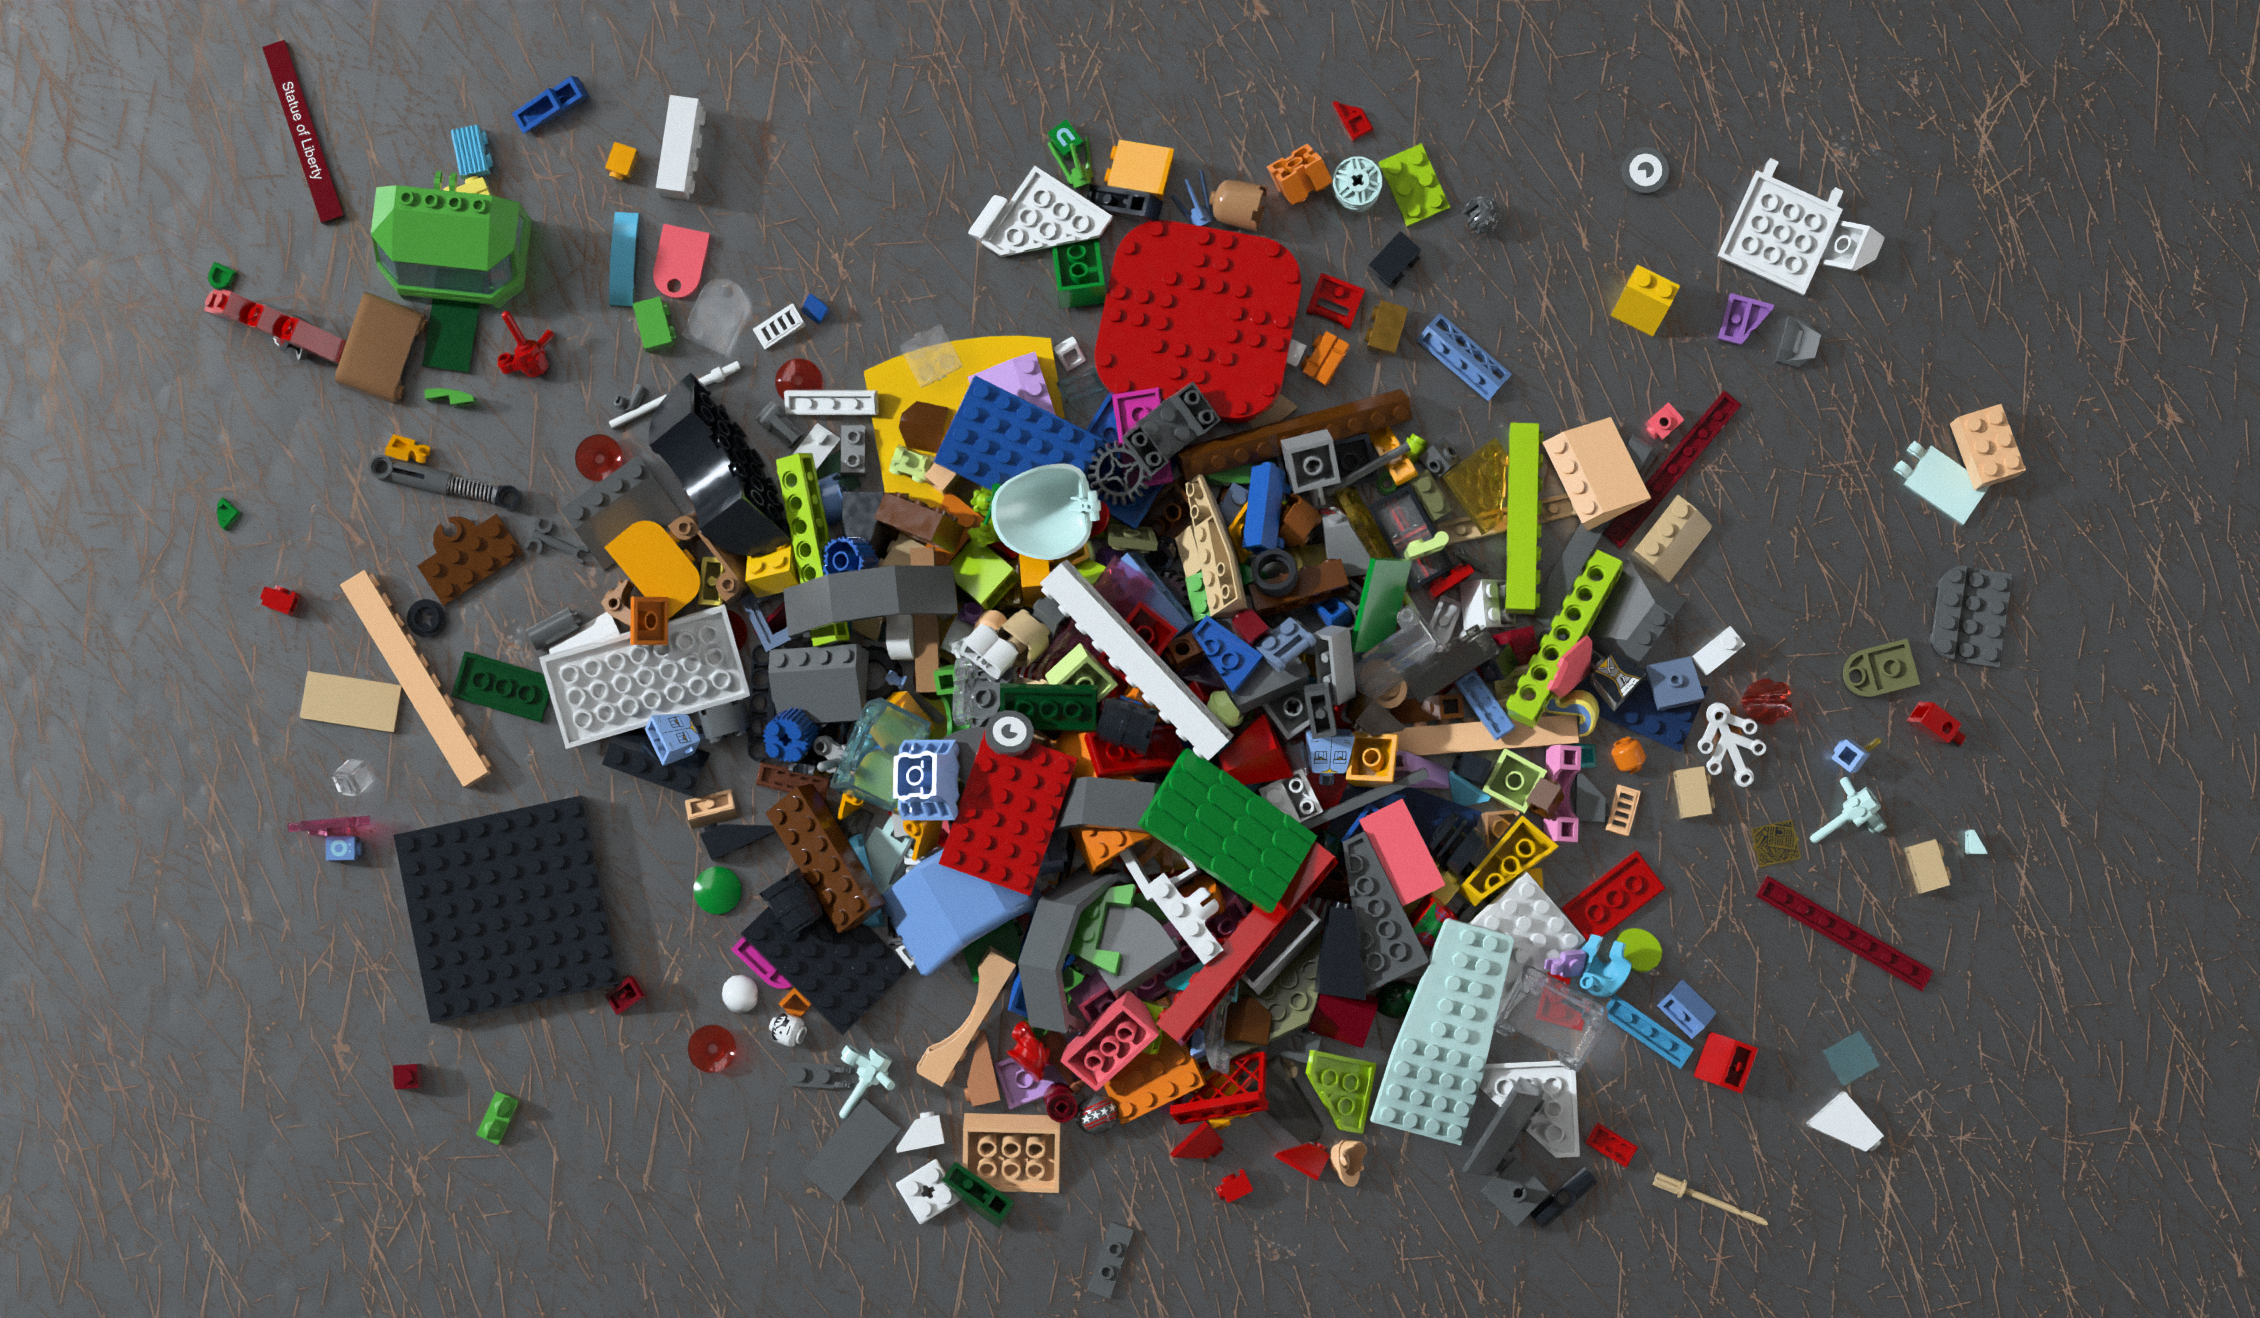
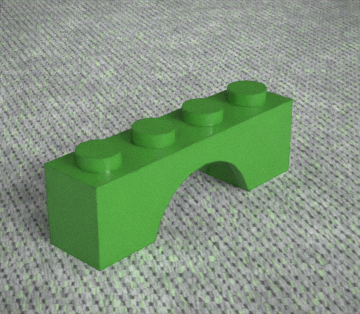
M964 663L941 666L933 671L936 692L942 699L946 710L947 736L962 729L972 728L966 711L961 704L962 692L966 683L962 671L965 666Z

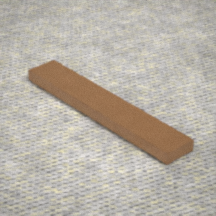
M935 547L910 548L911 565L936 566ZM913 615L916 692H936L933 671L941 667L938 615Z

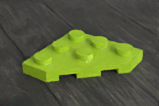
M1310 1050L1306 1075L1337 1129L1363 1134L1377 1063Z

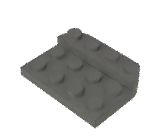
M1963 565L1950 569L1942 576L1937 585L1938 594L1930 642L1943 659L1952 662L2000 668L2013 574L1970 568Z

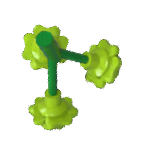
M998 483L992 485V491L984 487L981 490H975L974 497L970 501L971 505L974 506V512L986 516L984 522H981L980 527L967 530L971 537V542L976 546L986 547V545L995 542V538L992 537L988 530L990 528L989 521L992 516V500L996 491L1001 486Z

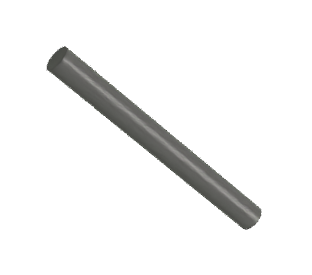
M1405 442L1341 478V483L1325 487L1326 495L1328 497L1407 453L1411 450L1410 446Z

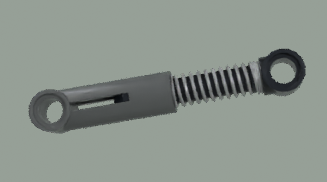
M384 455L375 456L369 463L370 473L380 481H388L443 495H448L451 492V494L455 493V495L459 494V496L463 495L464 497L467 496L468 498L471 497L480 501L484 500V502L488 501V503L492 502L495 506L502 507L507 511L517 510L522 504L523 497L521 493L511 485H494L492 487L491 484L488 486L487 483L484 485L483 482L480 484L479 481L475 483V480L471 482V479L467 481V478L463 480V477L461 479L459 477L455 478L452 472L401 461ZM383 462L387 463L388 470L383 474H378V465ZM396 470L415 474L416 477L396 473ZM509 492H513L515 495L514 501L510 504H505L504 496Z

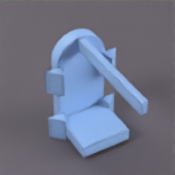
M890 670L885 676V680L889 685H896L899 689H903L907 676H897L896 672Z

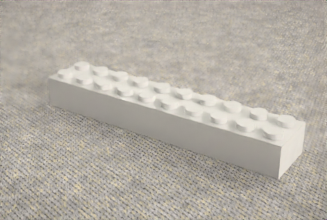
M1068 560L1060 563L1040 583L1043 586L1042 592L1050 600L1054 598L1060 604L1058 606L1059 610L1066 617L1071 616L1077 622L1075 624L1076 628L1083 635L1088 634L1094 640L1092 641L1093 646L1100 653L1104 651L1110 657L1108 660L1116 670L1119 671L1121 669L1127 675L1125 677L1127 682L1133 688L1138 686L1144 693L1142 695L1144 700L1151 706L1156 705L1160 710L1159 715L1168 724L1170 722L1174 724L1177 728L1176 733L1185 742L1189 740L1194 746L1192 749L1199 758L1203 759L1205 757L1207 760H1210L1230 741L1234 735Z

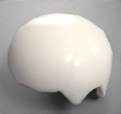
M742 974L730 977L723 986L722 997L724 1004L730 1011L738 1014L749 1012L758 1002L756 983L750 977Z

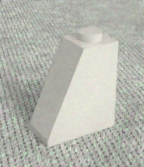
M1846 1092L1838 1094L1806 1123L1812 1129L1865 1152L1867 1150L1871 1152L1882 1143L1880 1139L1884 1136Z

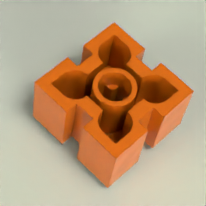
M1308 144L1291 152L1292 155L1284 159L1282 157L1267 166L1277 190L1283 196L1285 195L1292 205L1306 200L1309 192L1313 190L1316 192L1322 191L1328 184L1333 182L1323 159Z

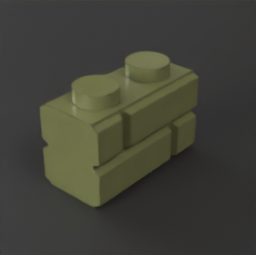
M1428 469L1407 481L1406 485L1410 484L1431 525L1452 512L1453 509L1448 501H1445V496Z

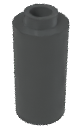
M568 607L526 629L538 651L579 629L578 623L582 621L575 609L571 611Z

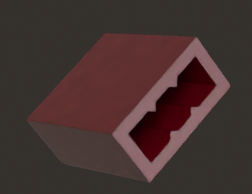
M1320 994L1308 1031L1363 1048L1377 1010L1379 998L1366 994L1365 1000Z

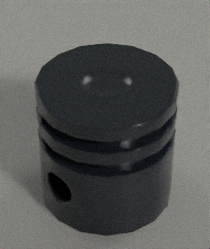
M1167 536L1157 539V551L1146 553V562L1154 571H1166L1179 557L1176 541Z

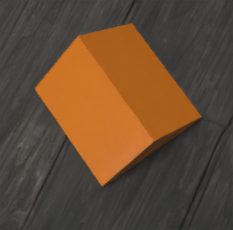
M631 597L630 645H668V597Z

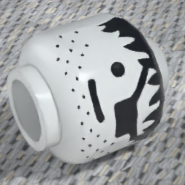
M786 1012L781 1013L778 1017H774L769 1026L772 1039L787 1047L801 1044L807 1031L801 1018Z

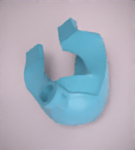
M1591 934L1588 942L1582 947V950L1586 953V959L1580 985L1594 996L1600 998L1612 996L1622 987L1632 966V963L1624 958L1626 944L1614 941L1609 954L1610 961L1602 963L1597 958L1596 953L1603 938Z

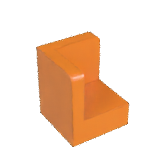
M795 988L779 1002V1005L789 1014L799 1018L811 1007V1004Z

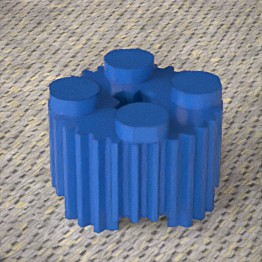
M839 537L838 539H831V542L824 546L826 555L823 556L825 557V560H823L825 565L822 571L825 572V575L878 568L879 559L874 555L875 550H872L873 546L869 545V542H866L864 538Z
M791 707L788 711H781L766 725L764 730L765 734L763 737L765 739L763 741L766 742L767 754L770 757H778L780 761L783 759L784 762L787 760L789 762L798 761L812 748L814 740L818 738V727L812 724L813 721L809 720V716H805L803 709L798 710L797 707L795 709Z

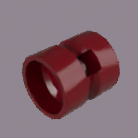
M1057 1082L1046 1088L1043 1100L1048 1116L1059 1123L1068 1122L1074 1118L1078 1105L1070 1086Z

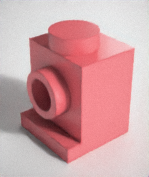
M1668 402L1645 423L1648 427L1646 431L1654 440L1658 438L1661 442L1684 419ZM1662 418L1668 421V425L1665 427L1660 425V419Z

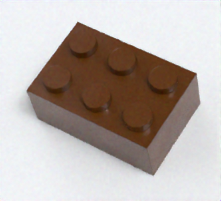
M885 492L874 519L899 533L954 553L965 528L957 523L958 518L947 514L946 511L938 507H929L928 504L917 499L914 501L908 499V496L899 492H895L894 495Z

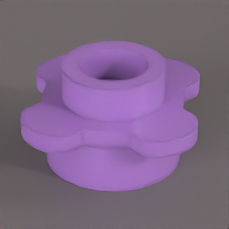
M968 602L963 605V611L959 612L958 617L975 626V623L984 611L979 604Z

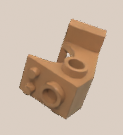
M626 579L624 582L620 580L617 583L618 587L616 589L609 590L604 595L601 604L610 616L630 626L631 609L628 605V599L635 585Z

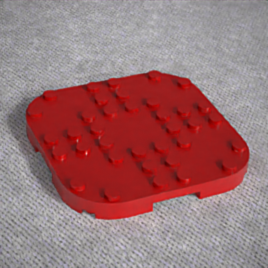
M1155 220V222L1150 221L1137 226L1119 244L1112 266L1094 355L1096 370L1102 384L1111 395L1160 388L1161 402H1163L1189 383L1194 382L1222 422L1243 423L1256 419L1257 416L1269 410L1275 404L1282 390L1289 348L1302 293L1301 272L1296 259L1286 247L1265 237L1169 220Z

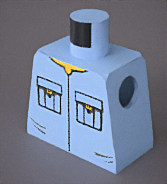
M686 714L652 715L645 728L662 765H667L693 755L700 740L705 739L702 725L693 726L690 717Z
M1305 729L1309 767L1313 773H1320V784L1332 785L1334 783V773H1346L1355 737L1350 729H1337L1336 736L1312 739L1311 729Z

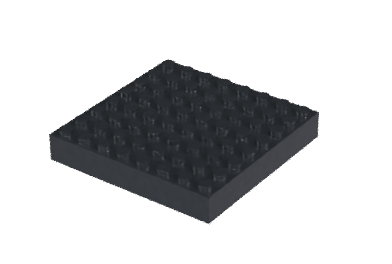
M584 796L566 798L393 835L430 1023H439L619 985L622 982Z

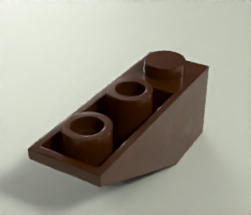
M1449 694L1405 699L1397 707L1390 708V714L1402 724L1461 720L1464 718L1462 694Z

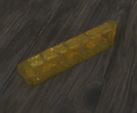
M1355 486L1337 491L1335 493L1336 496L1332 499L1336 506L1341 508L1349 517L1371 558H1394Z

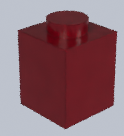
M1251 607L1245 612H1239L1233 618V632L1252 648L1269 634V627Z
M421 1064L393 1065L394 1089L423 1088Z

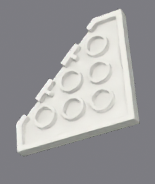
M1034 166L981 243L1000 257L1100 238L1113 217Z
M1575 1060L1485 1065L1479 1088L1499 1107H1501L1519 1077L1524 1078L1544 1091L1542 1099L1545 1102L1538 1113L1533 1111L1529 1119L1532 1122L1526 1131L1555 1158L1580 1157Z

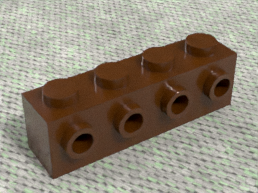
M1341 558L1337 560L1328 559L1316 566L1307 565L1301 567L1298 571L1296 586L1288 594L1281 597L1263 595L1257 590L1254 582L1248 585L1255 612L1261 619L1350 593L1349 582ZM1282 572L1274 578L1262 580L1269 584H1279L1288 578L1289 572Z

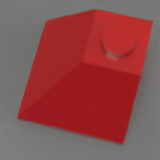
M1203 1121L1170 1152V1155L1173 1158H1208L1210 1155L1215 1158L1224 1149L1221 1146L1224 1141L1206 1121Z
M1315 1141L1313 1145L1304 1143L1276 1151L1273 1156L1317 1181L1330 1154L1326 1153L1327 1147Z

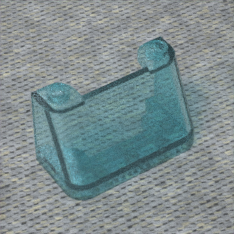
M881 697L868 701L860 713L833 775L830 787L889 811L894 810V808L896 809L898 807V800L893 798L894 756H899V747L904 740H927L931 732L929 730L931 722Z

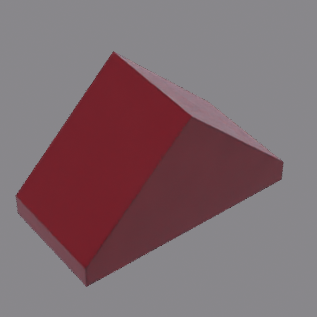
M631 975L604 996L615 1014L618 1015L649 995L638 977Z

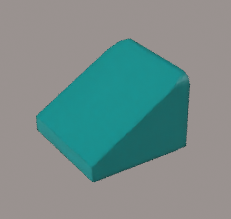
M1596 744L1569 745L1581 746V768H1597Z

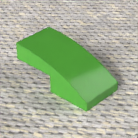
M443 388L424 389L425 399L429 402L450 399V405L454 408L477 404V399L474 396L458 390Z

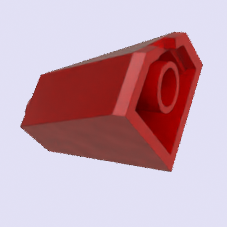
M1265 714L1260 716L1219 755L1221 766L1218 768L1224 770L1243 785L1287 779L1294 776L1288 758L1277 740V735Z

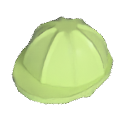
M1226 690L1214 691L1210 695L1207 708L1227 729L1242 723L1244 716L1243 714L1239 715V710L1229 698Z

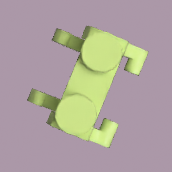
M898 445L892 457L889 471L896 475L907 473L912 475V480L925 483L924 475L931 468L935 457L925 454L921 455L906 450L902 445Z

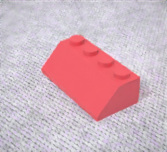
M1127 990L1086 1027L1084 1032H1081L1065 1047L1061 1062L1097 1092L1157 1038L1159 1031L1147 1006Z

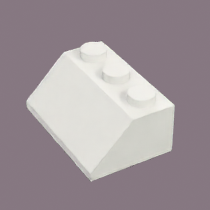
M606 612L580 626L574 632L547 645L550 654L622 633L614 618Z

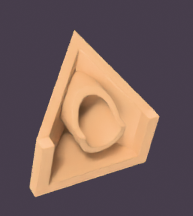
M1517 810L1484 812L1481 814L1482 831L1487 835L1484 841V848L1487 851L1493 847L1494 843L1501 837L1520 812Z

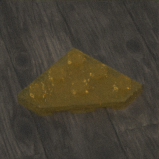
M1496 437L1490 439L1442 476L1481 535L1486 534L1503 521L1504 511L1501 510L1502 500L1505 498L1507 479L1504 478L1509 456Z

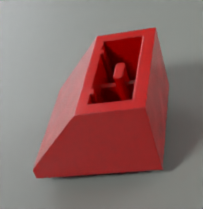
M1709 1032L1693 1077L1742 1094L1758 1048Z

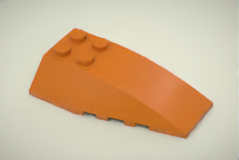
M1063 731L1056 741L1049 737L1046 739L1048 748L1079 758L1072 779L1081 777L1097 778L1084 740L1086 733L1096 731ZM1132 775L1107 778L1140 782ZM1096 827L1069 828L1092 875L1112 864V858L1137 842L1147 841L1154 837L1150 833Z

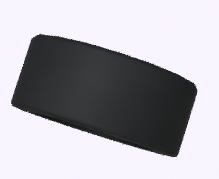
M1268 549L1260 553L1254 559L1252 565V578L1257 590L1269 597H1281L1288 594L1296 586L1298 580L1297 564L1293 556L1281 549ZM1271 562H1281L1287 565L1289 575L1285 581L1279 584L1265 583L1261 578L1262 568Z

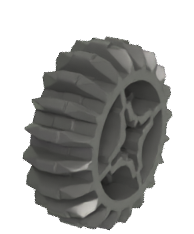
M1115 440V448L1111 449L1109 443H1106L1107 451L1105 453L1102 449H1097V452L1102 455L1099 459L1096 456L1091 457L1097 464L1096 466L1089 465V469L1095 470V474H1089L1088 478H1096V481L1090 484L1091 488L1099 486L1097 496L1105 492L1103 500L1106 502L1112 496V504L1114 505L1117 504L1118 498H1121L1122 505H1126V497L1128 496L1131 502H1135L1133 494L1137 493L1138 496L1142 497L1143 493L1139 489L1142 486L1148 490L1149 486L1143 482L1144 480L1151 481L1152 477L1145 475V469L1131 450L1128 449L1125 442H1123V447H1120L1119 441ZM1116 454H1129L1136 461L1126 465L1121 464ZM1107 458H1110L1112 469L1104 477H1101L1103 463ZM1115 462L1121 469H1127L1124 477L1126 483L1119 476L1114 477V472H1117L1115 471L1117 468ZM1139 468V479L1135 486L1131 488L1128 477L1130 473ZM1119 481L1125 492H1113L1104 484Z

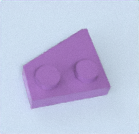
M1730 293L1717 340L1741 346L1773 310L1774 305Z

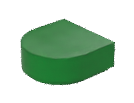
M214 262L208 273V281L215 289L224 290L232 284L237 272Z

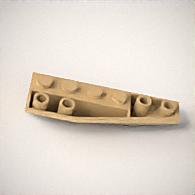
M1198 474L1185 485L1203 574V583L1207 595V604L1211 617L1234 618L1239 612L1248 609L1240 567L1230 533L1215 497L1203 475Z

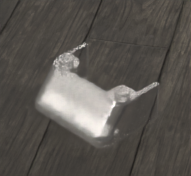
M1406 589L1404 597L1408 605L1403 607L1397 614V622L1401 629L1362 655L1360 652L1352 651L1355 689L1372 699L1378 698L1437 659L1442 653L1441 642Z

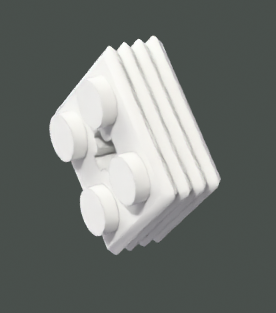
M937 1159L896 1183L898 1190L919 1224H923L961 1200L941 1182L946 1172ZM925 1185L929 1188L934 1187L935 1191L932 1192V1198L922 1195Z

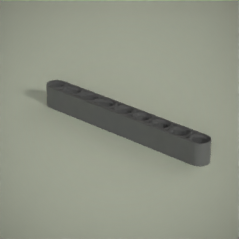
M1632 434L1626 444V448L1639 472L1653 445ZM1609 521L1589 531L1580 522L1539 592L1540 607H1535L1534 614H1527L1528 616L1545 626L1549 625Z

